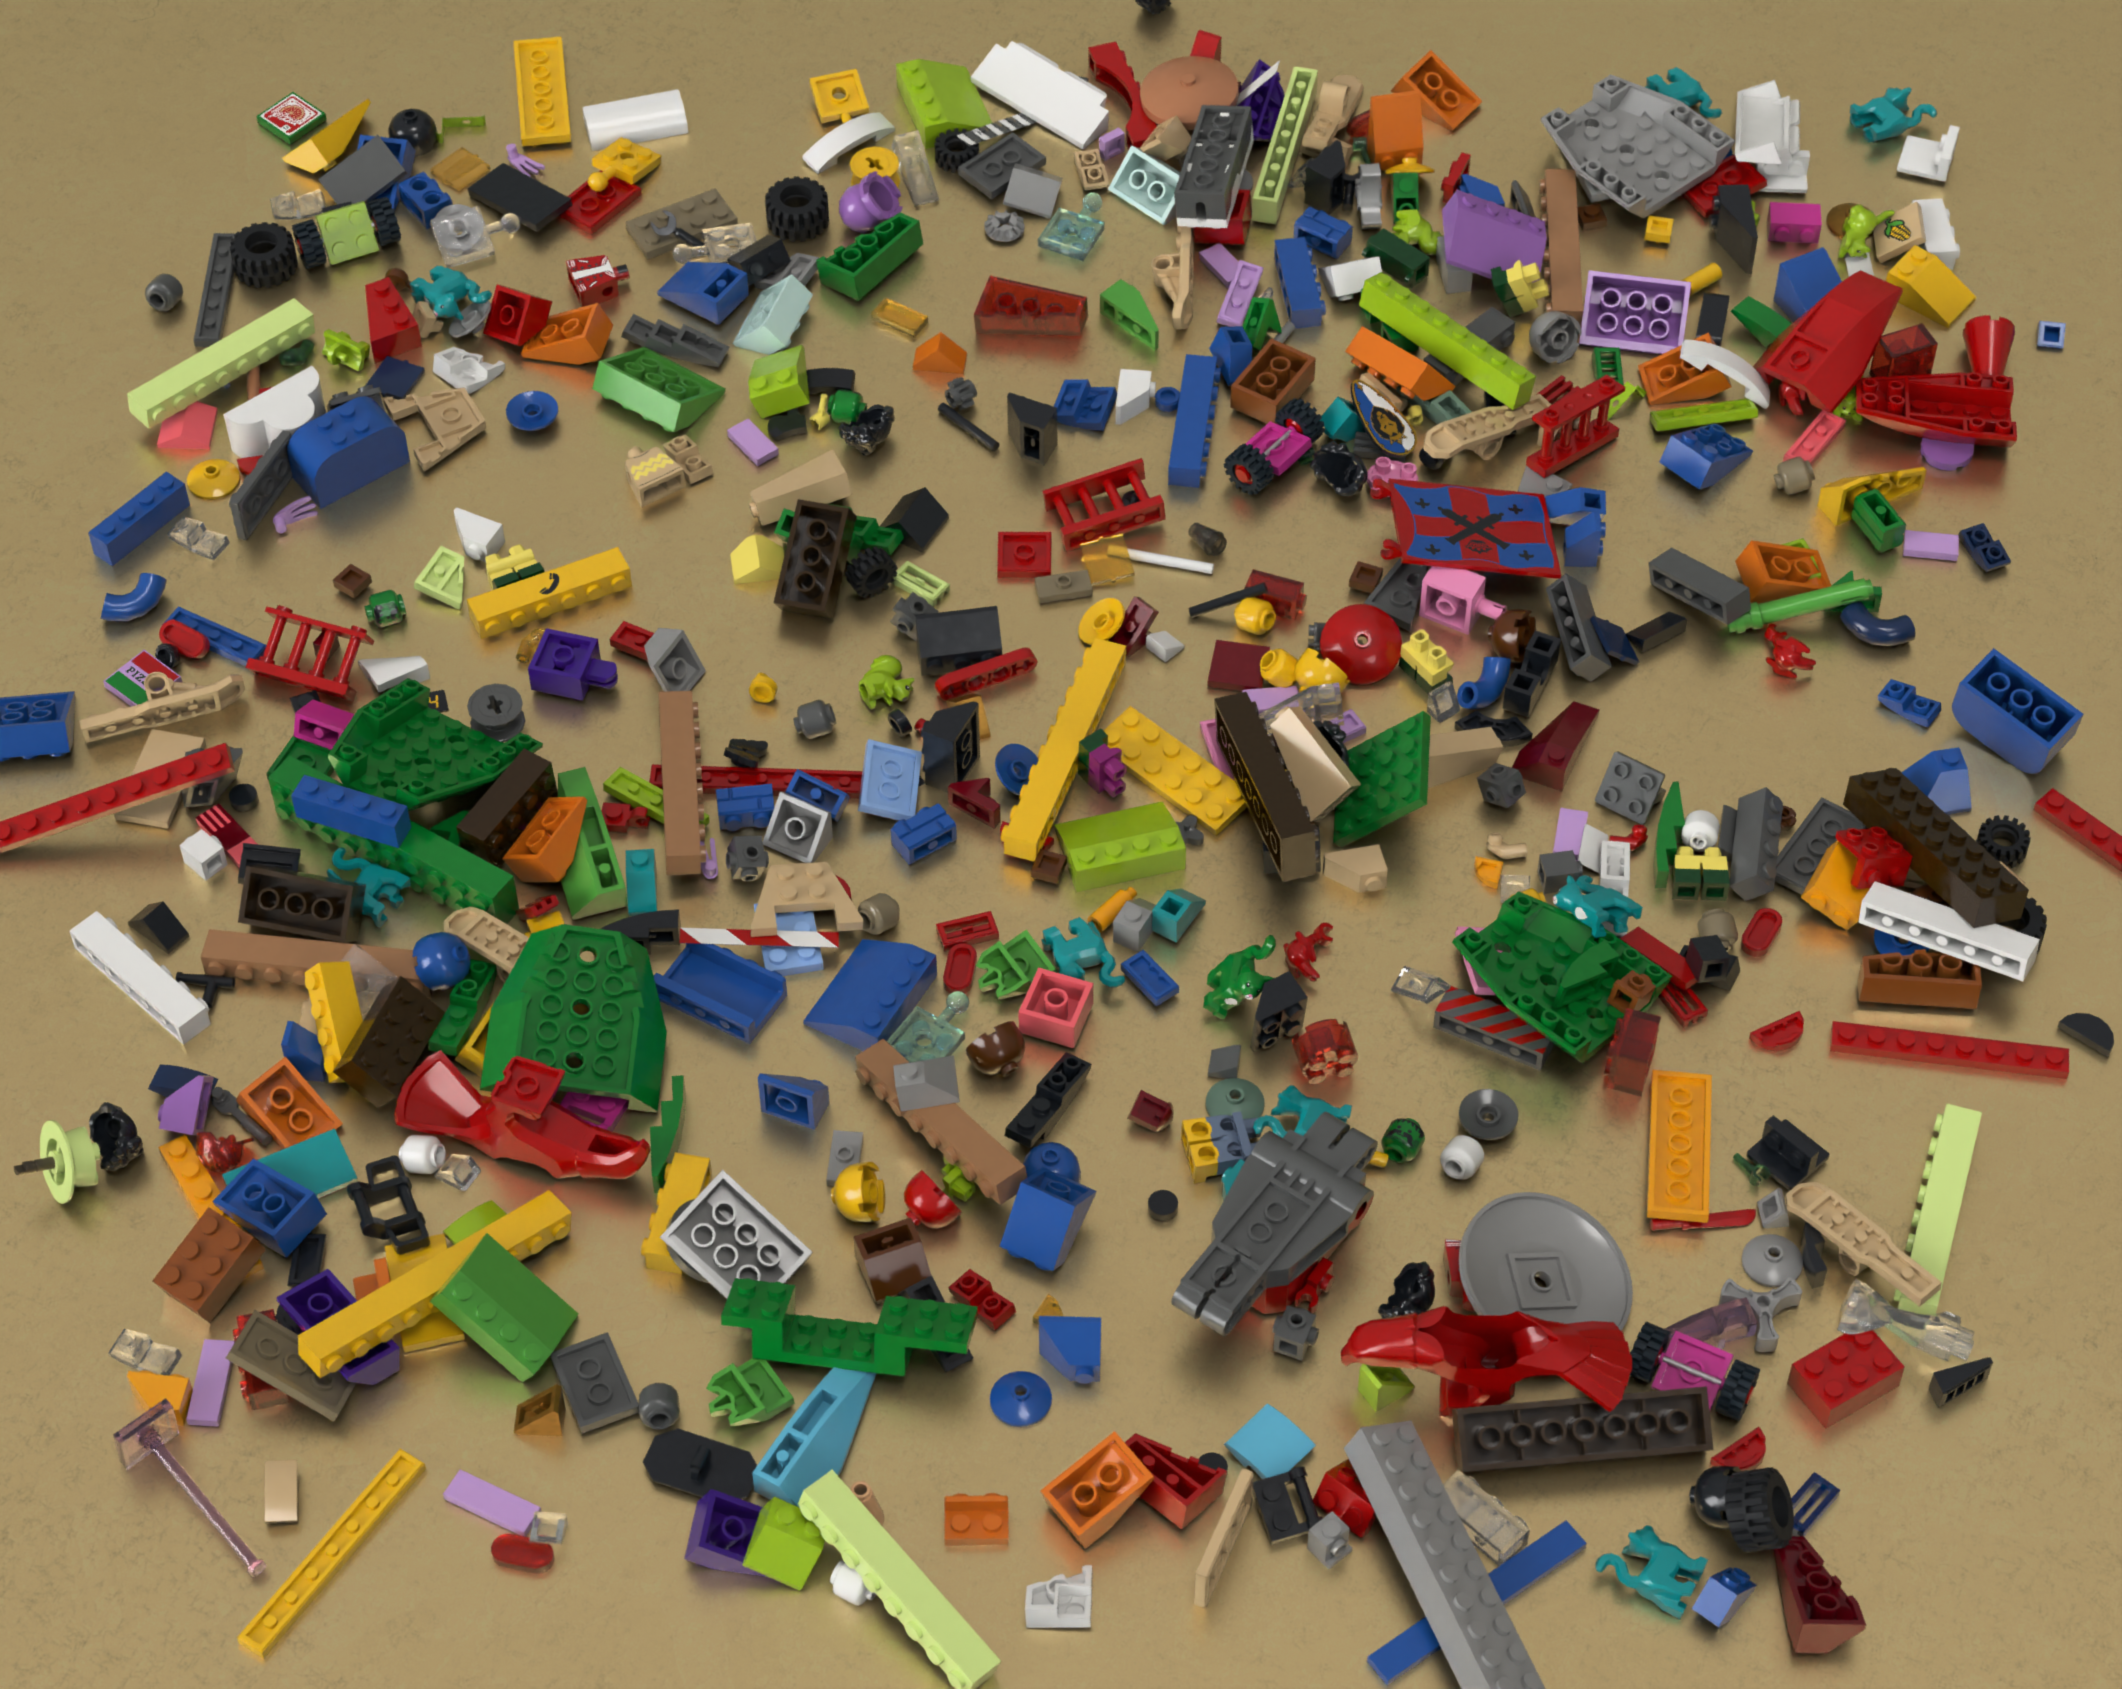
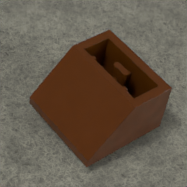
M911 1217L853 1237L855 1258L876 1304L884 1302L886 1296H899L898 1293L931 1276L922 1241Z

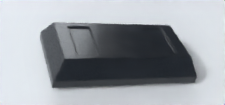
M308 1234L293 1250L288 1287H296L321 1273L326 1234Z

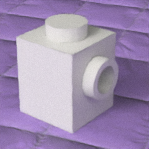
M202 829L193 836H189L180 844L184 863L205 881L228 865L224 848L219 839L214 835L209 836Z

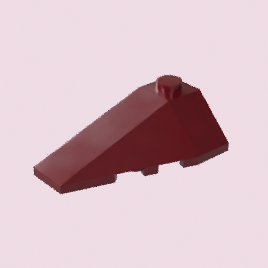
M1573 701L1519 751L1512 768L1519 770L1525 780L1562 792L1599 715L1600 709Z
M1792 1536L1787 1546L1774 1549L1787 1628L1795 1653H1828L1865 1630L1866 1623L1858 1601L1853 1595L1847 1596L1842 1590L1840 1579L1836 1575L1831 1576L1823 1566L1824 1560L1804 1536Z

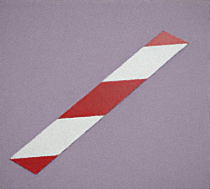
M680 928L679 943L839 948V932L777 930V935L751 937V930Z

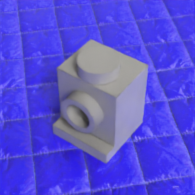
M1332 1511L1309 1529L1307 1549L1329 1570L1352 1552V1547L1348 1543L1350 1528Z

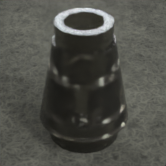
M1194 523L1189 528V536L1207 555L1218 556L1226 548L1227 540L1222 532L1200 523Z

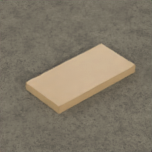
M152 729L131 775L183 758L187 751L197 748L204 749L206 745L205 738ZM180 790L115 813V820L169 829L181 802L182 791Z
M1242 1468L1195 1573L1194 1605L1203 1608L1207 1607L1248 1515L1253 1495L1254 1474L1252 1471Z

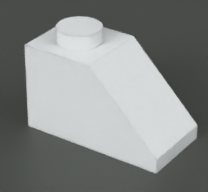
M1120 369L1116 400L1117 425L1123 424L1149 408L1150 397L1155 398L1156 382H1151V371Z
M457 507L454 509L456 528L465 554L474 560L486 562V556L494 553L497 554L505 543L502 524Z

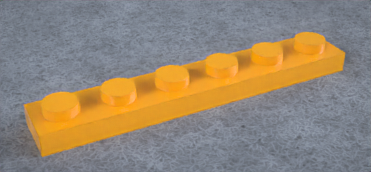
M186 1134L158 1147L162 1158L198 1219L210 1207L241 1228L237 1222L212 1202L220 1194V1191ZM260 1258L246 1277L264 1269Z

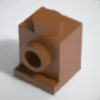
M1632 970L1621 980L1615 981L1607 1002L1631 1018L1649 1003L1656 986L1652 984L1649 976L1638 974ZM1624 994L1632 999L1631 1003L1623 999L1622 996Z

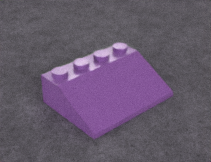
M1456 190L1442 209L1447 264L1492 279L1491 269L1501 266L1504 271L1513 268L1515 262L1520 260L1523 267L1536 262L1541 273L1547 240L1545 221L1498 205L1495 202L1484 200L1473 194Z
M1589 270L1579 345L1599 348L1620 347V350L1658 355L1681 346L1684 341L1691 282Z

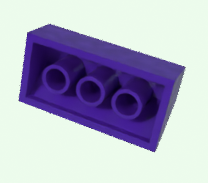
M329 1269L276 1297L277 1302L304 1332L357 1301ZM390 1339L371 1348L362 1357H356L344 1364L338 1371L349 1382L375 1385L400 1370V1348Z

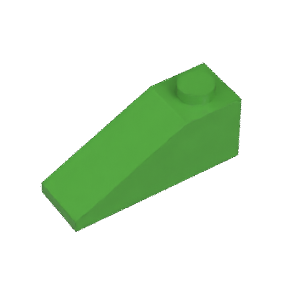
M1120 279L1100 294V313L1153 350L1158 349L1159 329L1140 292L1134 286Z

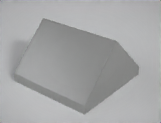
M1015 163L1003 205L1050 219L1063 177Z
M780 792L763 839V845L804 863L815 862L833 838L831 812L785 792Z

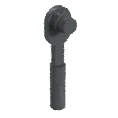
M216 1087L212 1090V1104L223 1115L232 1114L264 1146L272 1141V1136L238 1108L239 1104L236 1102L234 1095L228 1090H223L221 1087Z

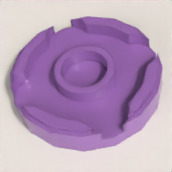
M1922 438L1920 453L1922 456L1924 455L1926 462L1930 466L1940 470L1953 471L1957 470V467L1962 465L1965 467L1969 464L1973 457L1974 444Z

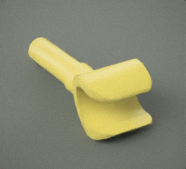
M821 394L818 412L809 418L811 425L817 422L818 430L830 422V417L826 413V394Z
M1420 405L1411 406L1408 409V416H1405L1413 426H1419L1423 422Z

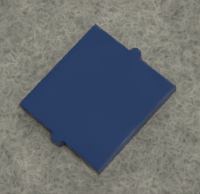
M387 356L365 386L373 385V388L380 387L382 397L388 396L397 400L405 399L406 395L410 393L421 378L425 369L408 363V360L401 361Z
M1596 616L1590 618L1607 654L1619 658L1622 662L1626 661L1634 665L1639 663L1622 627L1610 623L1607 619L1603 620Z

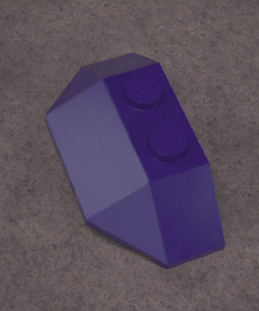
M1259 59L1241 85V92L1271 67ZM1276 72L1237 105L1251 107L1254 140L1271 141L1285 97L1279 82L1281 80L1279 72Z

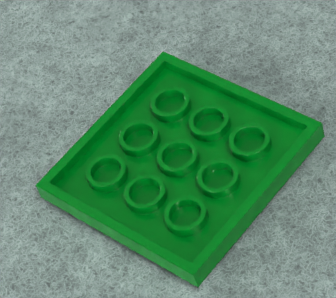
M1422 711L1347 750L1349 769L1361 785L1335 808L1333 843L1340 848L1427 805L1431 716L1426 712Z

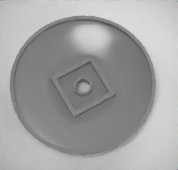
M1536 1192L1513 1193L1497 1198L1485 1205L1473 1217L1465 1229L1459 1248V1271L1465 1293L1478 1315L1501 1316L1519 1311L1545 1321L1565 1324L1586 1321L1614 1322L1622 1331L1631 1311L1633 1296L1632 1280L1627 1262L1610 1233L1594 1217L1580 1207L1548 1194ZM1534 1277H1539L1545 1281L1546 1288L1538 1286Z

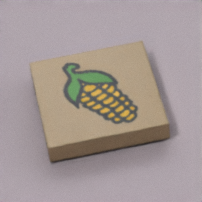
M1917 201L1896 211L1893 216L1885 219L1874 228L1876 255L1881 263L1910 250L1914 245L1918 246L1926 242L1922 209Z

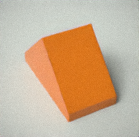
M940 332L916 348L913 370L964 374L967 352Z

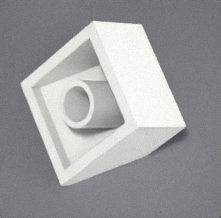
M1371 257L1318 268V271L1329 296L1338 297L1339 301L1353 299V293L1361 292L1365 280L1382 272L1380 258Z

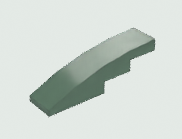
M1399 386L1395 390L1404 399L1408 400V403L1412 406L1420 405L1422 414L1436 424L1472 412L1451 390L1426 401L1416 396L1413 400L1400 392L1401 387Z

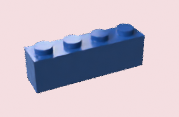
M1305 237L1275 240L1274 260L1289 322L1294 324L1295 329L1321 326V317L1326 314L1325 301L1320 300V282L1315 281L1317 280L1316 265H1311L1313 261L1312 248L1307 247Z
M167 471L88 532L94 554L111 566L118 563L190 506L185 483Z
M307 775L302 777L291 795L296 817L396 848L401 846L411 829L406 805Z

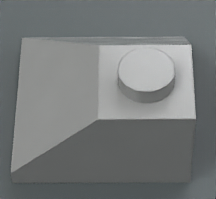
M658 628L644 645L649 666L664 692L690 691L706 671L683 630Z
M954 1055L893 1065L900 1111L960 1102Z

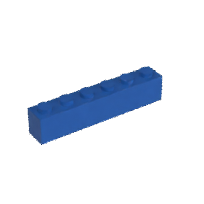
M1186 354L1168 467V485L1200 488L1201 477L1206 478L1207 462L1203 461L1204 458L1209 459L1210 443L1206 441L1207 439H1212L1213 424H1209V421L1215 420L1216 405H1212V402H1217L1219 387L1215 386V383H1220L1221 368H1217V357Z

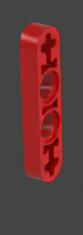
M1020 648L945 674L937 679L935 689L940 698L947 701L1027 674L1035 669L1038 661L1030 648ZM978 676V677L975 678L974 680L969 681V680L972 679L973 677Z

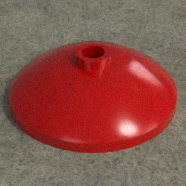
M1355 604L1340 609L1328 619L1321 633L1320 652L1322 659L1328 658L1347 675L1348 678L1346 680H1350L1349 684L1369 685L1381 681L1394 670L1401 656L1402 638L1397 624L1385 611L1372 605ZM1358 637H1365L1367 643L1364 645L1359 644L1357 641Z

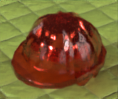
M211 1132L196 1133V1156L199 1157L202 1164L210 1171L221 1173L233 1170L240 1164L244 1156V1144L254 1141V1137L236 1141L234 1135H229L227 1139L224 1137L217 1139Z

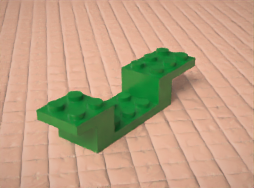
M735 1278L721 1314V1325L752 1329V1358L905 1376L913 1348L967 1354L978 1316V1306L910 1299L902 1296H886L878 1323L845 1321L843 1319L820 1318L811 1315H796L795 1285L783 1284L781 1282L756 1281L749 1278Z

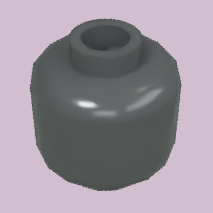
M169 274L156 276L145 290L146 300L150 306L159 311L172 309L183 296L181 283Z
M815 700L799 706L797 710L798 717L793 718L798 734L803 732L808 739H815L830 734L833 730V725L836 724L835 714L830 703L825 704L822 700Z
M654 1383L643 1388L638 1400L641 1421L646 1426L659 1430L673 1425L679 1418L680 1412L679 1396L676 1389L665 1383Z

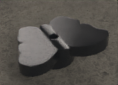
M731 739L729 746L725 748L724 756L730 758L731 762L736 766L757 768L759 764L758 757L766 754L768 743L766 741Z

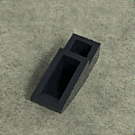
M679 909L643 913L621 919L600 928L623 933L645 947L648 955H651V945H680L681 921Z

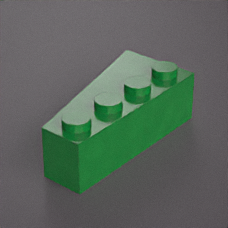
M900 212L875 226L874 232L871 234H861L856 237L855 243L848 247L840 246L836 248L834 255L828 258L822 256L817 259L820 283L859 301L923 245L919 220Z

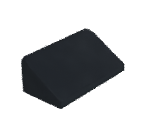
M1667 612L1626 633V636L1641 653H1644L1685 632L1687 619L1681 615Z

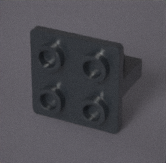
M1773 1115L1765 1122L1762 1139L1747 1151L1746 1156L1790 1191L1826 1162L1830 1154L1788 1120L1784 1119L1781 1122Z

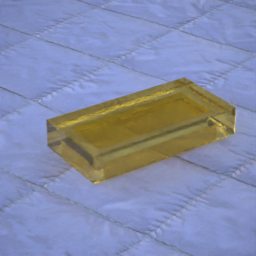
M886 297L871 313L873 320L913 338L928 323V316Z

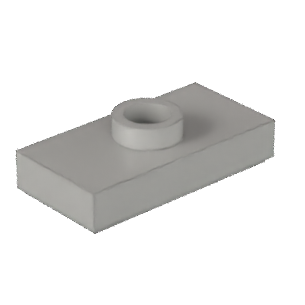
M833 1130L826 1179L827 1186L835 1185V1181L843 1169L849 1165L860 1163L863 1132Z

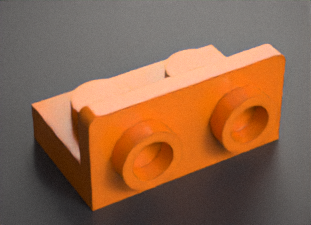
M959 1493L944 1497L945 1545H1009L1008 1496L996 1493H988L984 1496H969Z

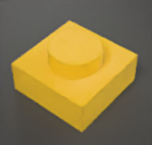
M1648 216L1645 240L1670 244L1674 219Z

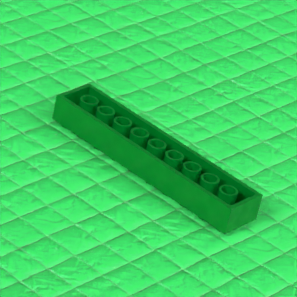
M290 755L268 777L275 811L281 818L297 823L303 830L319 835L329 844L333 843L345 848L346 853L351 856L355 855L368 860L370 863L379 864L384 868L396 870L410 877V887L413 890L423 892L431 896L437 903L445 904L455 911L467 907H475L486 911L505 924H508L517 914L515 911L519 909L514 876L411 820L410 831L401 846L396 848L296 817L291 795L304 775L343 787L344 785Z

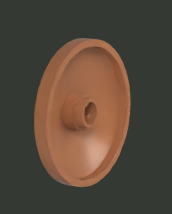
M1201 56L1180 57L1160 64L1145 77L1140 88L1143 111L1153 122L1161 124L1177 115L1186 130L1195 129L1202 105L1236 106L1239 97L1238 82L1233 71L1220 61Z

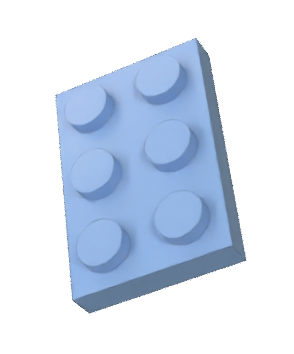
M868 739L865 747L858 811L894 820H908L915 816L922 752Z
M758 903L754 904V913L756 911ZM813 911L775 913L777 930L817 932ZM761 946L765 969L776 971L782 976L824 970L820 947Z

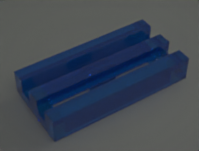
M1815 1472L1791 1498L1794 1509L1816 1483L1820 1485L1794 1516L1793 1529L1795 1528L1798 1531L1797 1534L1799 1536H1804L1840 1493V1489ZM1828 1490L1829 1494L1802 1524L1800 1522L1801 1519Z

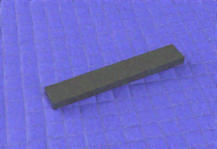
M214 233L194 335L195 347H209L222 339L235 271L230 252V242L235 238L234 235L236 233Z

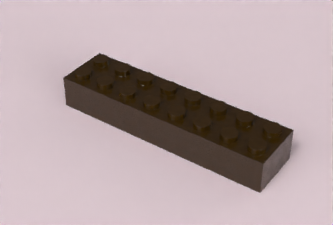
M1247 692L1215 698L1216 742L1282 881L1286 882L1316 875V862H1319V853L1315 845V841L1319 840L1317 827L1315 824L1310 823L1307 806H1302L1298 788H1293L1290 771L1284 770L1281 753H1276L1272 735H1267L1266 723L1263 718H1259L1256 702H1251Z
M1887 768L1886 770L1850 776L1843 805L1868 829L1873 826L1881 827L1887 831V834L1893 840L1901 843L1903 848L1913 856L1910 868L1973 928L2021 919L2029 889L1952 820L1949 815L1940 809L1933 800L1928 798L1915 784L1904 776L1897 768Z
M1707 1387L1623 1394L1622 1400L1611 1412L1607 1411L1590 1397L1452 1409L1458 1472L1714 1450Z

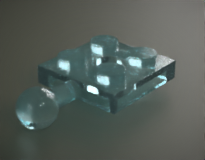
M1097 193L1086 194L1082 202L1083 208L1079 214L1059 207L1039 236L1038 247L1084 261L1105 229V222L1089 217L1091 213L1099 211L1102 207L1101 197Z
M961 991L949 994L946 1000L947 1007L938 1017L916 1006L886 1042L909 1062L951 1056L965 1040V1032L949 1024V1021L955 1014H962L968 1009V996ZM925 1038L932 1041L927 1046L917 1044L918 1040Z

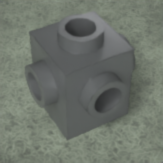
M912 592L906 600L901 597L892 609L896 614L890 622L900 632L907 634L916 641L915 615L932 614L939 611L928 604L924 598Z
M1495 763L1477 777L1484 801L1508 808L1526 794L1523 777L1517 769Z
M762 836L733 837L726 853L727 869H731L732 879H742V881L748 882L760 878L769 864L768 852L764 851Z
M1287 1305L1283 1316L1278 1315L1273 1325L1272 1332L1275 1333L1273 1351L1302 1361L1308 1346H1314L1318 1338L1319 1328L1315 1327L1316 1315L1304 1308H1294Z

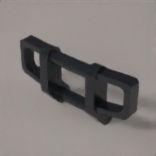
M394 1155L368 1163L366 1165L368 1183L358 1181L347 1187L348 1196L354 1201L361 1219L360 1228L362 1233L368 1237L389 1240L397 1254H404L430 1245L429 1235L425 1227V1218L422 1212L417 1209L411 1193V1182L405 1176L399 1157ZM390 1169L397 1171L399 1177L374 1184L373 1177L375 1174ZM400 1196L406 1214L385 1221L384 1219L372 1216L368 1204L373 1205ZM416 1230H420L421 1236L406 1241H399L396 1238Z

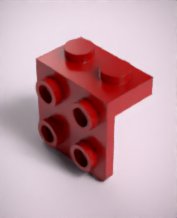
M1873 826L1870 829L1848 828L1847 830L1836 832L1835 838L1858 858L1851 884L1856 889L1871 888L1875 881L1890 887L1904 886L1913 856L1903 848L1901 843L1893 840L1885 829Z
M1345 1460L1325 1473L1313 1498L1314 1504L1328 1514L1333 1511L1359 1537L1363 1538L1368 1535L1377 1515L1350 1460Z

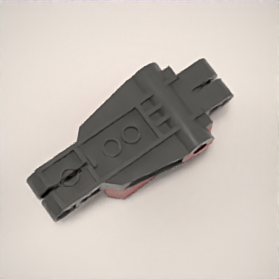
M1326 1111L1318 1117L1303 1136L1291 1129L1283 1138L1272 1131L1266 1132L1259 1139L1244 1162L1212 1222L1211 1244L1181 1279V1283L1172 1297V1305L1194 1319L1200 1317L1199 1320L1202 1324L1222 1336H1226L1232 1331L1251 1306L1263 1314L1284 1312L1287 1305L1291 1306L1295 1301L1297 1292L1305 1287L1307 1278L1323 1257L1329 1259L1351 1230L1360 1224L1373 1201L1374 1191L1365 1186L1366 1173L1362 1170L1372 1159L1377 1149L1378 1141L1355 1128L1350 1129L1349 1124Z

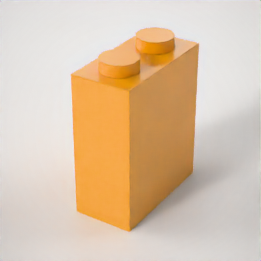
M1837 840L1827 848L1800 898L1847 931L1859 921L1861 903L1870 888L1856 889L1851 884L1858 858Z

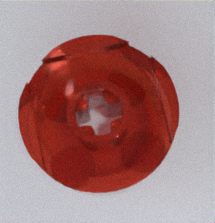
M1337 1019L1321 1020L1306 1026V1033L1299 1037L1297 1033L1293 1037L1292 1045L1303 1076L1308 1079L1310 1084H1319L1328 1076L1337 1074L1338 1077H1346L1354 1072L1353 1066L1358 1061L1359 1055L1346 1022L1343 1021L1342 1025L1338 1024Z

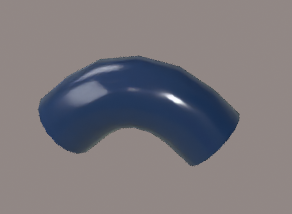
M1862 602L1848 605L1840 615V619L1858 639L1871 645L1888 647L1900 645L1915 638L1914 624L1907 615L1887 620L1873 616Z

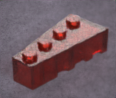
M989 276L974 312L976 334L1081 336L1088 319L1087 297Z

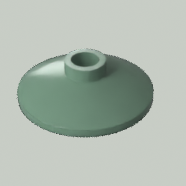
M1228 1078L1217 1082L1210 1088L1206 1096L1205 1105L1210 1117L1219 1115L1232 1116V1113L1241 1111L1243 1119L1261 1117L1265 1101L1261 1090L1252 1082L1240 1078Z

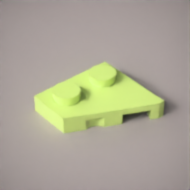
M440 546L414 582V589L460 610L462 608L464 556Z

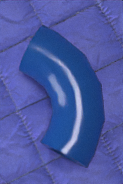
M141 573L137 586L132 592L125 595L107 593L101 619L128 622L146 615L158 604L165 590L167 580L156 574Z
M1484 657L1482 673L1476 682H1464L1458 689L1457 700L1459 705L1466 709H1479L1488 707L1497 700L1507 685L1511 659Z

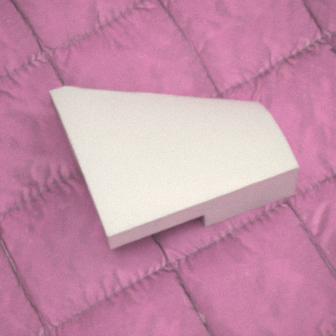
M456 347L434 354L433 372L455 388H465L468 394L484 387L505 370V363L502 361H498L496 364L483 362L482 355L468 353Z
M421 656L358 660L359 667L368 681H372L378 692L396 686L407 678L416 680L419 683L430 679L428 664Z
M1092 1565L1083 1566V1573L1066 1578L1064 1574H1060L1047 1582H1037L1028 1585L1025 1601L1026 1628H1091Z

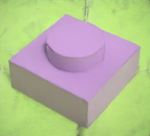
M1120 128L1099 137V153L1104 161L1125 151V133Z

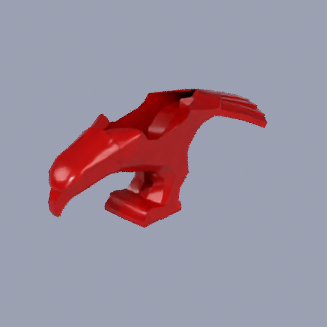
M440 1050L427 1056L421 1065L417 1066L413 1073L408 1076L397 1099L394 1117L398 1126L422 1133L453 1137L471 1144L493 1159L507 1157L536 1164L546 1169L553 1177L558 1179L581 1176L583 1179H626L634 1176L639 1171L651 1151L645 1139L637 1141L630 1136L612 1132L598 1126H592L578 1115L552 1101L565 1076V1070L556 1069L544 1063L520 1056H515L510 1060L503 1070L505 1076L503 1081H497L491 1097L481 1095Z
M1441 1306L1420 1314L1414 1312L1396 1317L1371 1320L1356 1326L1348 1339V1343L1341 1349V1362L1345 1366L1352 1363H1362L1379 1367L1421 1369L1439 1375V1416L1445 1417L1452 1416V1409L1500 1405L1509 1401L1515 1396L1516 1382L1536 1375L1560 1376L1611 1412L1622 1400L1630 1373L1632 1372V1355L1630 1354L1628 1342L1625 1341L1623 1331L1614 1322L1586 1321L1565 1324L1545 1321L1519 1311L1501 1316L1463 1315L1452 1312L1447 1306Z

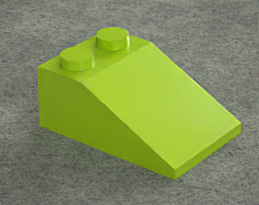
M803 345L754 360L748 379L749 396L761 419L810 403Z

